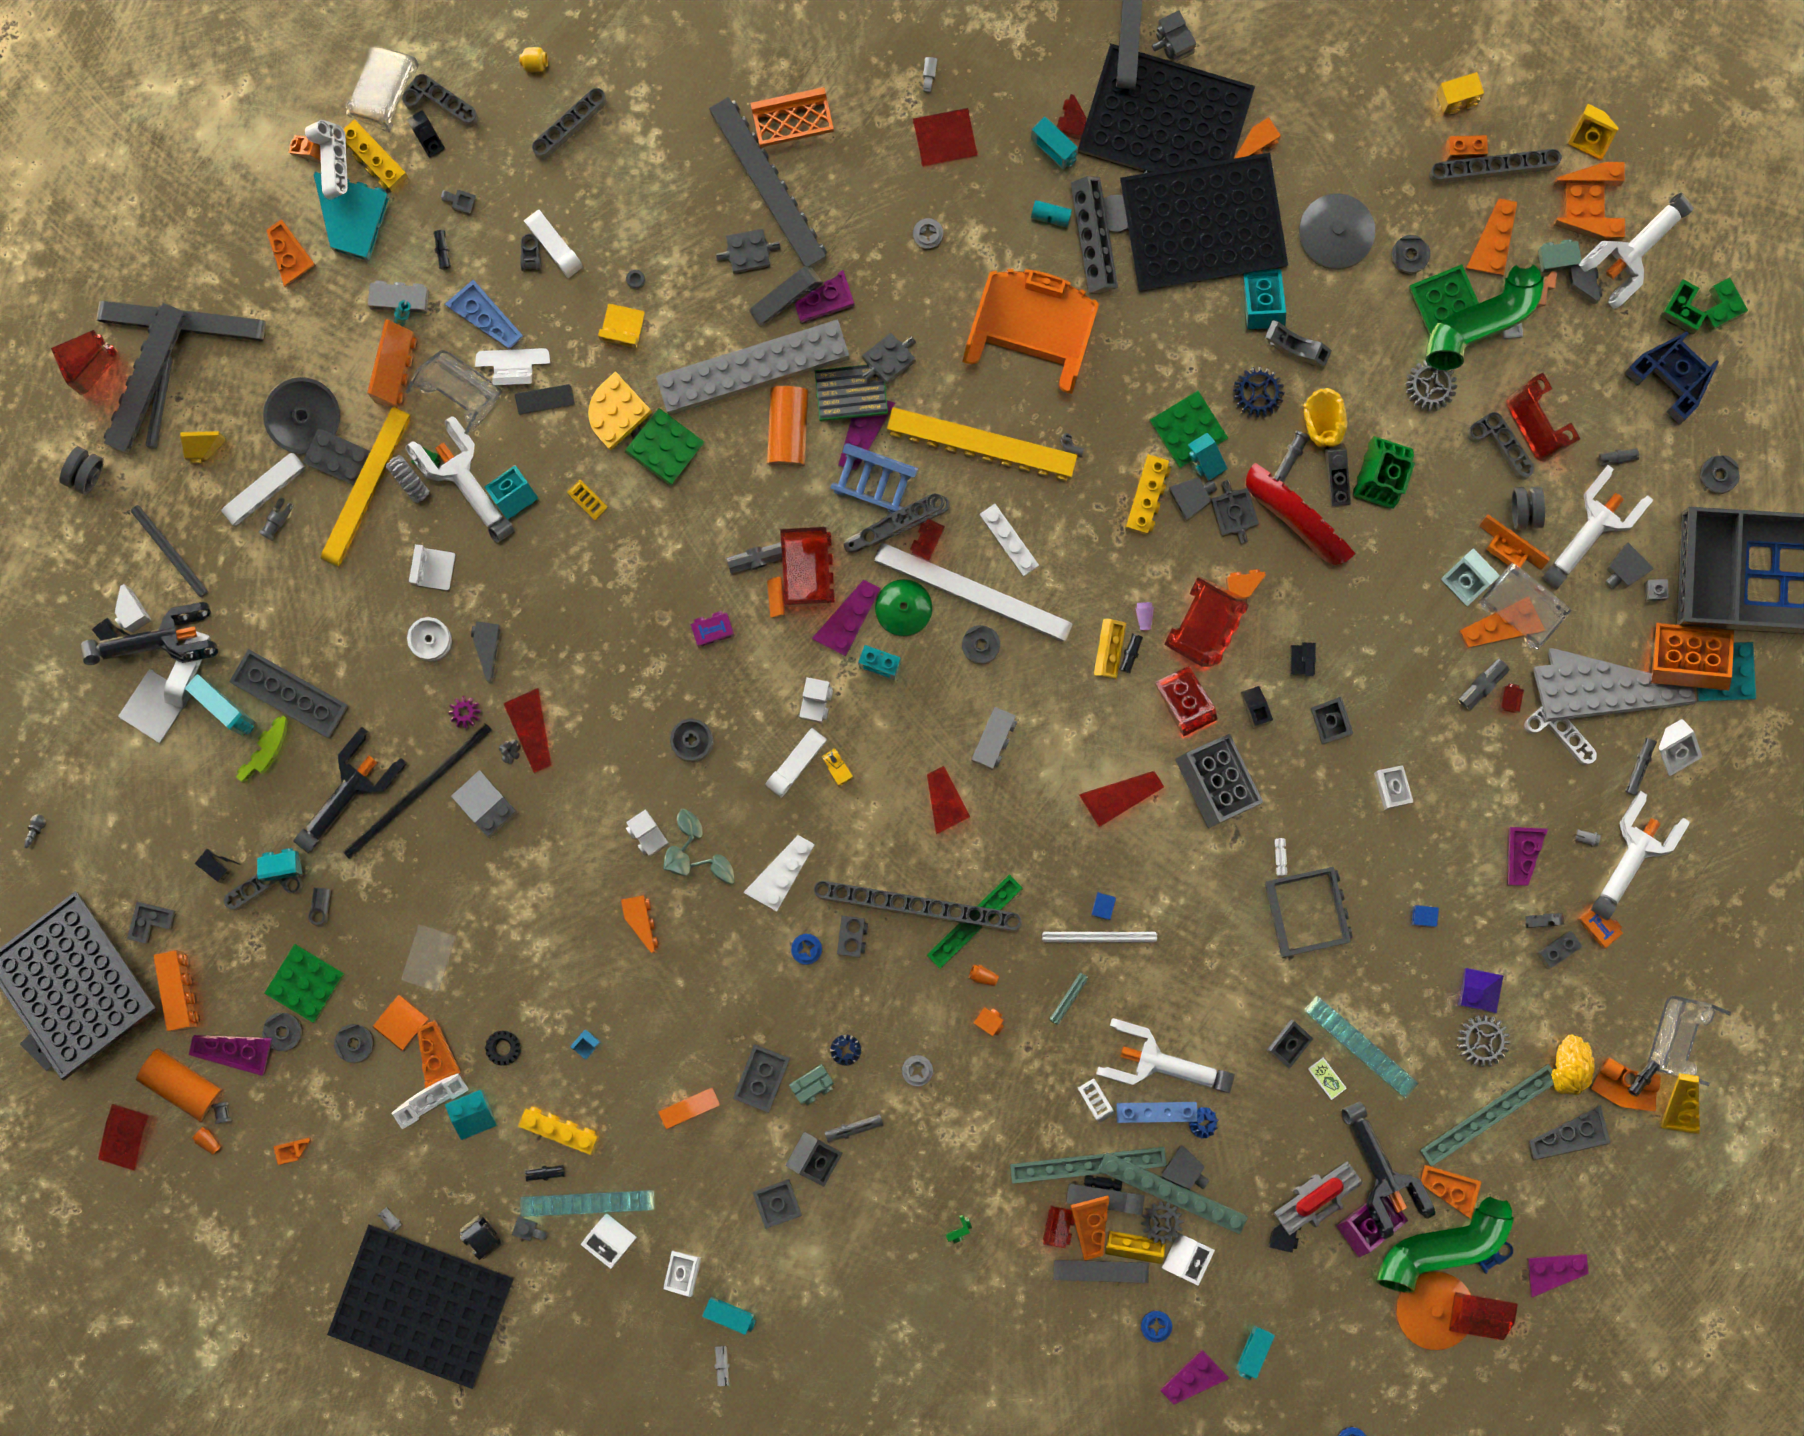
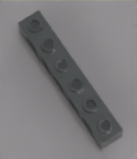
M1086 176L1071 182L1088 290L1089 293L1102 294L1118 288L1101 180L1100 177Z

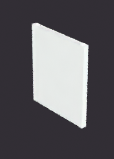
M149 669L118 717L148 735L157 743H161L183 708L165 703L164 687L167 680L155 673L154 670Z

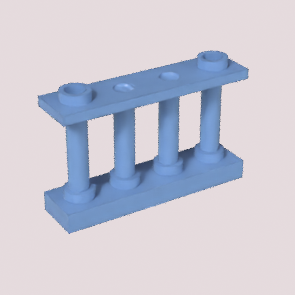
M846 443L842 452L846 454L847 460L838 484L833 482L830 487L834 489V493L842 496L848 494L885 507L890 513L904 508L899 505L908 479H911V477L915 478L919 468ZM860 458L864 460L865 466L857 490L846 487L854 460ZM877 464L882 466L883 472L875 496L864 493L872 466ZM894 470L900 473L901 479L891 503L882 500V496L890 473H893Z
M1197 1102L1116 1103L1117 1123L1197 1122Z

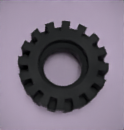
M509 1031L494 1032L486 1041V1056L496 1065L512 1064L518 1059L519 1053H521V1043H519L518 1037ZM502 1040L510 1044V1052L505 1056H501L496 1052V1045Z

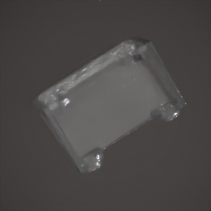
M375 45L367 53V63L351 99H348L345 104V110H347L346 113L349 117L390 133L393 126L390 123L392 116H395L396 113L394 111L408 79L412 77L410 72L416 73L419 64L416 58L411 55Z
M1513 563L1507 566L1479 601L1480 607L1485 612H1496L1521 632L1527 640L1525 642L1526 645L1533 650L1535 648L1539 650L1571 613V609Z

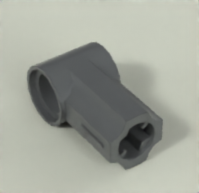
M315 887L313 889L308 919L317 927L324 926L328 921L330 889ZM319 912L322 913V920L315 922L314 915Z

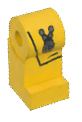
M835 748L822 755L838 787L854 779Z

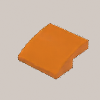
M398 995L379 1017L373 1028L403 1051L415 1038L417 1028L425 1025L428 1018Z

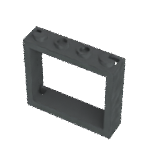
M1334 867L1264 882L1281 958L1351 942L1350 938H1353L1352 929L1347 926L1346 922L1349 919L1348 911L1342 905L1344 894L1343 890L1338 887L1337 882L1340 881V876L1338 875V870L1335 871ZM1328 875L1342 938L1289 950L1275 886Z

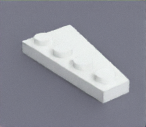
M797 835L743 893L778 911L815 844Z

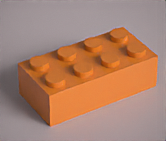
M178 950L154 954L166 1030L176 1032L196 1028L199 1018L197 1011L194 1012L193 1008L195 996L190 991L192 979L190 973L187 974L186 966L189 965L187 955Z

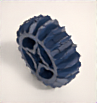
M1261 366L1258 367V372L1255 371L1254 367H1251V374L1245 370L1244 376H1238L1241 382L1236 381L1234 384L1238 388L1233 389V393L1239 395L1234 396L1233 399L1234 401L1240 400L1236 406H1244L1241 411L1242 413L1249 410V417L1252 416L1253 412L1256 413V418H1259L1261 412L1264 418L1267 417L1266 411L1272 415L1274 413L1273 408L1278 410L1280 407L1277 403L1283 402V399L1278 396H1284L1285 392L1279 391L1284 388V384L1277 385L1281 378L1274 379L1276 372H1272L1269 375V368H1266L1264 373ZM1254 378L1264 379L1261 384H1256L1249 380ZM1269 384L1272 385L1274 390L1273 400L1266 391ZM1244 385L1251 392V397L1248 401L1244 397ZM1263 387L1262 393L1254 398L1256 392L1254 390L1258 391ZM1256 401L1268 403V405L1262 407L1254 406L1252 404H1254Z

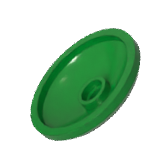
M900 579L887 584L880 591L875 603V612L880 625L886 631L896 636H911L923 630L930 621L932 600L927 590L919 583L908 579ZM902 603L907 604V608L904 610L900 608Z

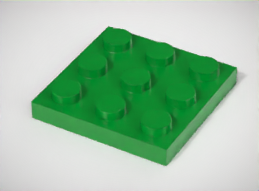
M1462 264L1409 286L1429 335L1436 324L1441 323L1456 312L1479 303ZM1468 322L1460 323V324L1456 325L1455 327H1453V329L1456 328V327H1459V326H1461V325H1464V324H1466V323H1468Z
M1198 390L1149 420L1179 469L1192 462L1189 456L1191 450L1188 444L1208 433L1217 446L1228 440V436Z
M658 408L627 447L625 453L671 486L703 446L704 441Z
M294 944L264 994L315 1023L345 973Z

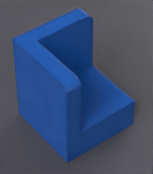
M1098 892L1091 916L1110 921L1116 898Z
M1413 906L1412 925L1436 927L1439 908Z

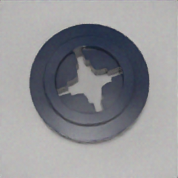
M841 1035L831 1044V1056L840 1065H852L861 1055V1045L855 1037ZM850 1042L849 1049L854 1054L847 1053L843 1058H841L843 1051L840 1050L838 1046L845 1047L846 1044L848 1045V1043Z

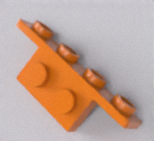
M1487 515L1479 525L1486 532L1494 536L1486 550L1514 570L1518 571L1525 560H1528L1541 570L1549 562L1550 558L1542 551L1532 546L1528 541L1522 539L1490 515Z

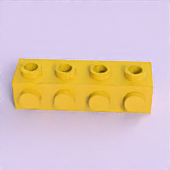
M355 119L344 128L346 150L350 148L354 152L352 156L358 163L362 161L366 165L365 170L372 177L376 175L379 178L377 182L384 190L388 188L393 192L408 178L406 172Z
M1147 454L1125 530L1146 536L1149 531H1153L1155 521L1152 518L1154 513L1158 514L1161 505L1157 501L1159 495L1163 496L1166 488L1163 481L1165 477L1169 478L1172 468L1168 466L1169 460Z
M533 1106L530 1109L525 1108L518 1127L586 1154H593L599 1136L595 1135L596 1131L586 1127L584 1130L577 1128L578 1124L568 1120L566 1123L559 1121L560 1117L551 1113L548 1116L541 1114L542 1110Z

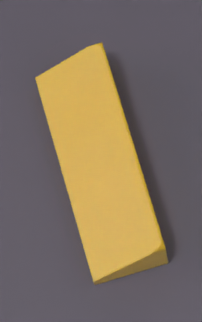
M1113 619L1103 620L1094 670L1095 676L1117 679L1126 629L1125 622Z
M1109 1231L1105 1254L1162 1264L1166 1243L1162 1244L1160 1239L1158 1243H1155L1154 1238L1148 1239L1143 1236Z

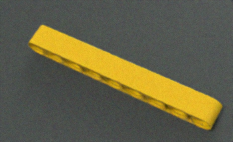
M392 407L326 542L320 559L337 567L340 566L385 474L386 464L392 459L409 424L411 414L396 407Z

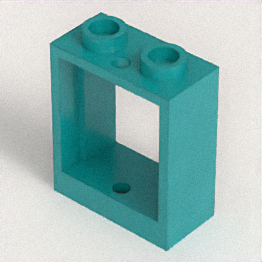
M1044 116L1032 129L1031 139L1062 169H1065L1066 166L1071 167L1077 160L1078 147Z
M864 645L858 665L863 670L895 680L901 665V657Z
M714 1297L709 1299L702 1316L744 1335L748 1331L751 1332L756 1323V1320L753 1319L754 1314Z
M1254 1325L1236 1366V1369L1240 1371V1376L1251 1380L1252 1377L1257 1379L1274 1340V1334Z

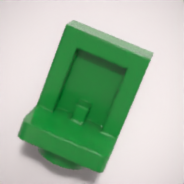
M959 1216L963 1227L945 1234L948 1242L952 1241L953 1244L964 1240L963 1236L970 1234L969 1229L972 1226L968 1217Z

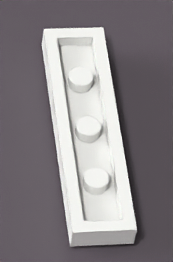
M993 504L979 514L1023 577L1039 567L1037 561L996 504Z

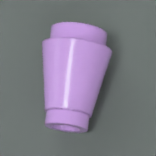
M1152 602L1137 603V608L1135 609L1140 630H1150L1154 613Z

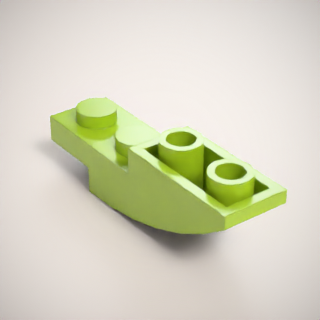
M284 715L282 717L278 716L272 722L271 729L268 732L265 730L258 737L259 741L257 744L262 749L260 751L256 750L250 757L252 760L247 765L243 764L237 772L239 774L236 777L241 782L245 783L256 771L264 774L274 762L286 737L289 723L287 717Z

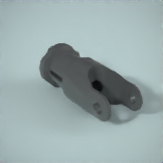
M282 497L278 499L268 515V521L263 529L258 532L271 541L274 540L275 533L279 527H282L294 506L290 502L280 512V508L284 503V498Z

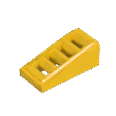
M581 480L567 492L595 521L608 508ZM582 487L584 490L576 497L574 494ZM586 493L590 494L583 502L580 501ZM594 498L595 501L587 508L586 505ZM599 503L601 506L592 513L591 510Z

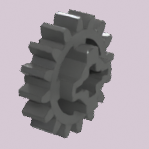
M1160 1201L1159 1206L1153 1203L1152 1210L1146 1208L1148 1215H1142L1146 1219V1222L1141 1223V1225L1146 1226L1143 1232L1150 1233L1147 1237L1148 1239L1155 1237V1243H1158L1159 1239H1161L1162 1244L1166 1243V1239L1173 1242V1236L1179 1237L1177 1231H1183V1228L1179 1227L1180 1224L1184 1223L1183 1220H1179L1182 1213H1176L1178 1209L1176 1206L1171 1209V1203L1169 1202L1166 1206H1164L1162 1201ZM1162 1209L1167 1210V1212L1164 1215H1160L1156 1212ZM1173 1216L1175 1218V1227L1171 1223ZM1151 1218L1154 1220V1226L1152 1227V1229L1150 1226ZM1158 1218H1166L1165 1223L1167 1227H1159L1160 1222ZM1161 1231H1166L1167 1233H1169L1166 1236L1157 1235Z

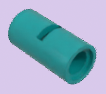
M1035 200L1031 219L1067 228L1072 209Z

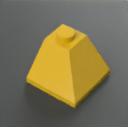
M1587 104L1568 144L1602 160L1619 128L1605 111Z
M219 431L180 432L184 458L190 461V464H201V461H207L226 441Z

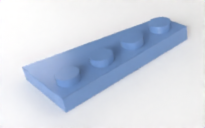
M474 280L445 303V306L508 349L523 338L518 329Z

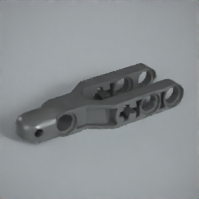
M930 494L849 537L843 544L846 552H858L866 547L877 545L889 538L902 534L948 511L950 501L947 497L940 494ZM940 499L941 504L939 507H936V502ZM923 507L924 512H923V514L920 516V515H919V510ZM872 531L874 539L868 542L866 536Z

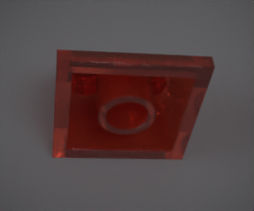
M1050 1205L1042 1244L1064 1249L1066 1245H1070L1072 1234L1069 1233L1070 1225L1074 1226L1075 1223L1071 1209Z

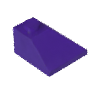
M1465 968L1458 1006L1497 1013L1504 975Z

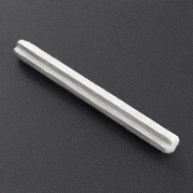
M1043 932L1042 941L1157 942V933Z

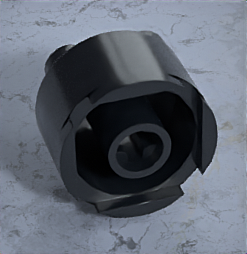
M477 1214L460 1228L461 1240L466 1246L470 1244L473 1249L472 1252L478 1260L485 1259L503 1244L500 1238L498 1240L495 1238L496 1231L484 1217L481 1218L480 1214Z

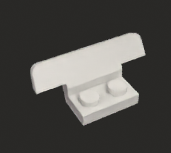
M545 348L479 351L476 354L475 367L494 366L493 385L531 384L533 380L532 364L550 363L549 351Z

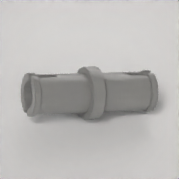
M727 1346L715 1347L716 1365H714V1368L717 1369V1386H729L728 1368H730V1364H728Z

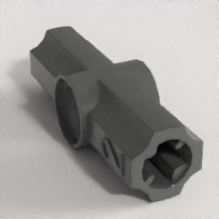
M780 542L766 547L751 548L746 550L745 553L726 559L730 573L734 574L748 569L755 570L765 567L768 563L786 559Z
M1498 658L1485 672H1482L1475 679L1472 686L1460 696L1459 702L1471 711L1483 697H1486L1497 686L1496 684L1510 670L1509 667Z

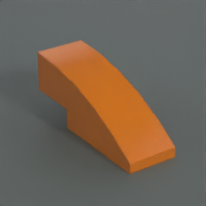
M712 1087L667 1107L658 1113L665 1128L669 1129L719 1106L720 1103Z

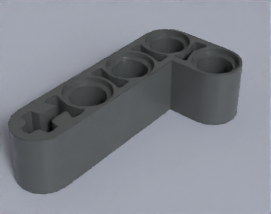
M425 74L417 75L402 95V100L409 110H417L427 99L467 127L475 126L478 122V115L472 106ZM422 81H426V82H427V86H426V87H424V88H419V87H418V85H419L420 82H422ZM436 92L443 93L439 99H435L434 94ZM411 96H415L416 101L414 103H408V98ZM451 103H458L457 108L449 109ZM464 113H466L467 115H472V118L468 117L466 119Z
M803 267L752 306L749 311L759 326H763L806 292H812L820 287L823 282L812 267Z
M1489 413L1468 429L1467 436L1472 442H1479L1490 436L1517 478L1525 480L1533 474L1534 465L1499 413ZM1489 418L1496 419L1498 425L1491 426L1488 422ZM1478 428L1481 430L1482 435L1477 437L1473 434L1472 430ZM1499 434H1505L1508 437V442L1500 441ZM1516 450L1519 454L1518 458H1512L1509 451ZM1527 467V468H1528L1527 473H1526V472H1523V473H1522V472H1521V469Z
M256 874L229 892L224 898V904L229 909L239 910L279 883L286 892L291 894L300 893L303 883L297 875L271 880L269 884L264 885L261 880H258ZM292 880L297 881V888L295 890L289 889V882ZM252 885L255 891L251 896H248L246 889ZM232 897L239 898L236 900L237 905L230 904Z
M1069 1184L1066 1203L1077 1204L1108 1195L1109 1205L1107 1210L1142 1215L1145 1195Z

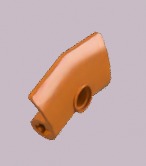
M1608 1057L1601 1067L1591 1090L1620 1107L1655 1112L1661 1075L1654 1074L1651 1078V1083L1645 1086L1638 1097H1634L1628 1092V1088L1631 1085L1626 1082V1076L1632 1074L1635 1081L1639 1071H1633Z

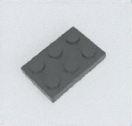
M318 428L303 463L354 486L370 451Z
M754 1044L733 1099L769 1113L790 1058Z

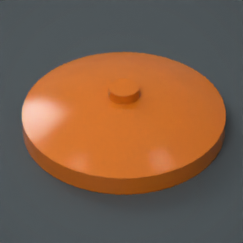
M1430 1271L1418 1276L1413 1293L1400 1292L1396 1304V1316L1402 1332L1414 1344L1429 1350H1444L1457 1345L1467 1336L1473 1325L1475 1307L1471 1293L1458 1278L1444 1272Z

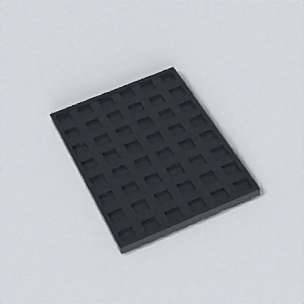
M368 1224L327 1335L473 1389L514 1278Z

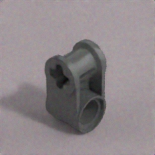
M525 234L521 239V271H525V269L541 271L540 244L533 234ZM528 240H534L535 245L532 248L525 246Z

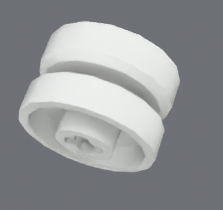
M425 617L412 624L408 630L407 641L409 648L417 657L424 661L434 662L441 660L448 654L452 645V636L447 626L436 618ZM431 637H432V641H431V642H427V641H426L427 638H431Z

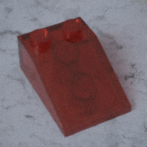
M1190 666L1155 682L1174 722L1183 736L1218 720L1215 706Z
M112 1104L105 1124L98 1160L135 1171L153 1115L120 1104Z

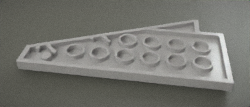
M1549 648L1548 650L1551 665L1536 666L1533 670L1546 722L1692 705L1696 702L1692 687L1651 683V673L1554 648Z

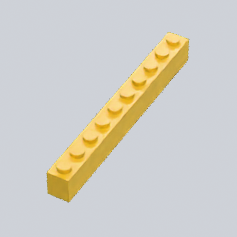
M892 407L887 426V432L895 438L904 436L908 437V440L911 442H927L926 445L937 448L938 445L943 446L949 452L956 453V450L964 452L965 456H981L982 460L988 462L997 460L1001 462V465L1007 467L1016 465L1019 466L1020 470L1030 472V469L1038 471L1037 474L1042 476L1055 475L1056 479L1061 481L1071 480L1077 459L1076 454Z

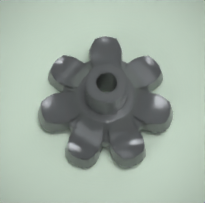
M517 740L506 741L499 746V751L503 755V762L511 764L513 758H519L520 754L516 751L520 750V744H518Z

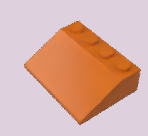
M385 319L367 393L377 404L398 408V404H401L403 401L404 393L402 388L403 385L406 386L408 374H406L407 367H411L413 356L410 355L412 349L416 347L417 338H415L413 331Z
M1656 623L1651 683L1729 691L1732 679L1734 630Z

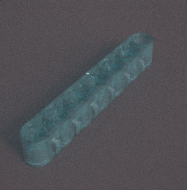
M1316 996L1304 1010L1403 1097L1407 1098L1419 1084L1320 997Z
M653 1190L520 1197L521 1217L654 1210Z

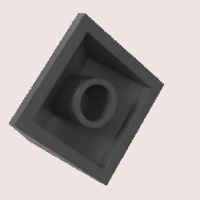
M1342 697L1311 708L1322 744L1349 737L1353 734Z
M1291 1019L1266 1051L1290 1069L1313 1038Z

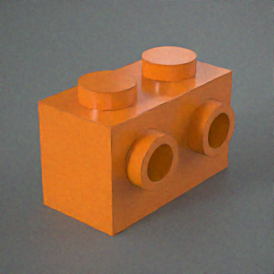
M984 1007L973 1024L993 1037L994 1034L998 1036L1004 1025L1001 1023L1004 1020L1001 1019L1002 1014L995 1009L990 1011Z

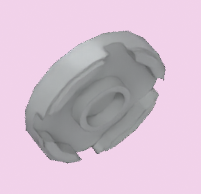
M1110 195L1104 198L1109 232L1118 233L1128 229L1123 196Z

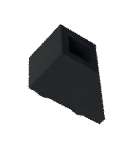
M423 110L406 119L428 157L445 149Z
M1259 686L1241 692L1253 728L1273 721L1267 701Z
M1281 1223L1277 1224L1272 1228L1268 1247L1293 1253V1249H1297L1299 1238H1296L1297 1230L1289 1235Z

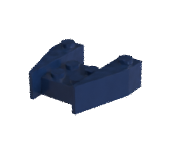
M1688 332L1643 353L1625 371V374L1638 386L1652 371L1670 386L1680 398L1669 408L1667 413L1679 425L1699 406L1719 363L1716 360L1709 367L1682 341L1689 334Z

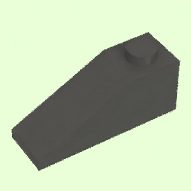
M476 621V625L472 626L471 637H474L473 641L486 681L492 683L501 626L499 624Z

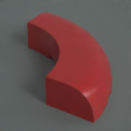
M1257 463L1252 465L1246 477V486L1257 502L1273 512L1295 531L1318 557L1330 564L1338 565L1347 562L1356 554L1343 538L1340 539L1334 533L1335 530L1313 508H1310L1303 502L1299 495L1293 490L1291 491L1282 481H1277L1273 478L1270 472Z

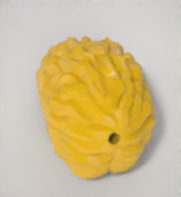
M1326 388L1314 391L1307 399L1306 404L1303 405L1308 435L1318 447L1337 446L1343 440L1347 430V414L1344 401L1335 390Z
M1568 1035L1563 1040L1562 1045L1558 1046L1555 1064L1557 1069L1552 1070L1551 1076L1556 1092L1580 1095L1592 1083L1595 1070L1594 1058L1592 1057V1050L1588 1042H1583L1581 1037Z

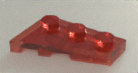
M942 766L928 773L927 779L937 835L970 818V815L945 767Z

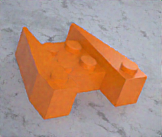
M1603 162L1557 177L1554 185H1564V218L1557 217L1554 221V226L1599 241L1621 242L1625 238V218H1605L1604 186H1621L1625 181V162Z

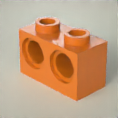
M1487 135L1449 136L1446 141L1447 160L1471 159L1488 155Z

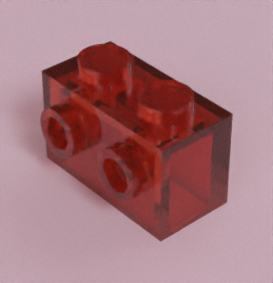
M927 519L926 523L922 522L918 530L920 536L918 540L914 539L910 548L912 555L930 562L945 531V526L930 519Z

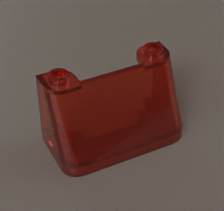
M94 330L51 348L65 382L79 395L87 393L115 361V356L117 355L114 346L108 343L105 344L102 335H97Z

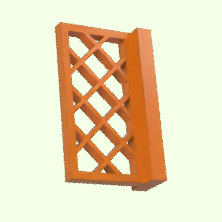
M825 87L751 103L760 148L834 132ZM824 104L825 106L821 114L813 110L817 105ZM799 109L807 111L803 117L796 115L795 112ZM786 113L788 116L783 122L776 118L778 114ZM810 113L818 117L814 123L806 120ZM767 117L769 121L766 125L758 122V118ZM792 117L799 120L795 127L787 124ZM823 119L828 122L829 127L820 128L817 124ZM773 121L781 125L777 131L769 128ZM803 123L810 126L809 130L805 132L798 129ZM784 127L792 131L787 136L780 134ZM766 131L773 134L771 139L762 141V136Z

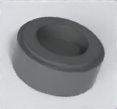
M631 270L626 276V282L630 288L637 290L644 286L645 276L640 270Z

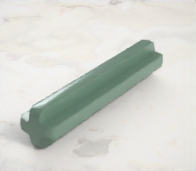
M1080 973L1052 1014L1050 1021L1056 1025L1060 1023L1087 982L1088 977Z

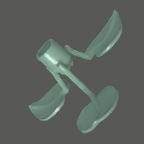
M681 809L677 816V823L680 830L685 835H688L689 839L681 849L677 846L668 848L663 870L686 876L689 874L691 867L710 863V869L718 879L728 884H734L732 866L722 855L716 854L713 856V860L708 859L689 864V856L683 852L694 837L700 838L702 836V826L693 813L686 809Z

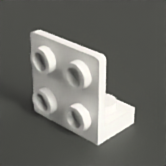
M415 544L409 583L411 585L448 591L451 584L455 553L427 549L423 545Z

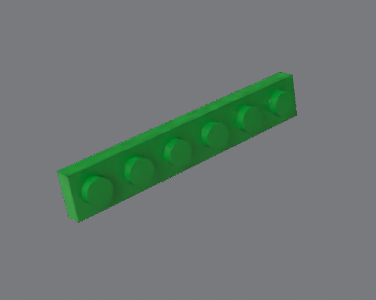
M1009 874L977 907L1002 910L1023 888ZM973 911L970 914V919L973 921H977L980 918L978 911ZM993 914L989 917V922L996 916V914ZM959 923L927 956L941 969L983 927Z

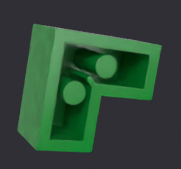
M1730 277L1714 285L1709 290L1717 305L1704 312L1707 314L1704 322L1709 331L1712 332L1743 316L1748 311Z
M1682 279L1660 316L1694 335L1707 315L1690 305L1700 288Z

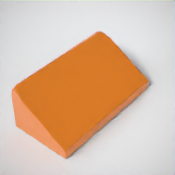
M779 576L767 581L771 618L785 616L782 578Z

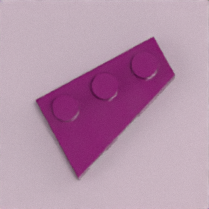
M1509 827L1508 885H1529L1548 829Z
M1587 1254L1528 1258L1531 1297L1589 1274Z

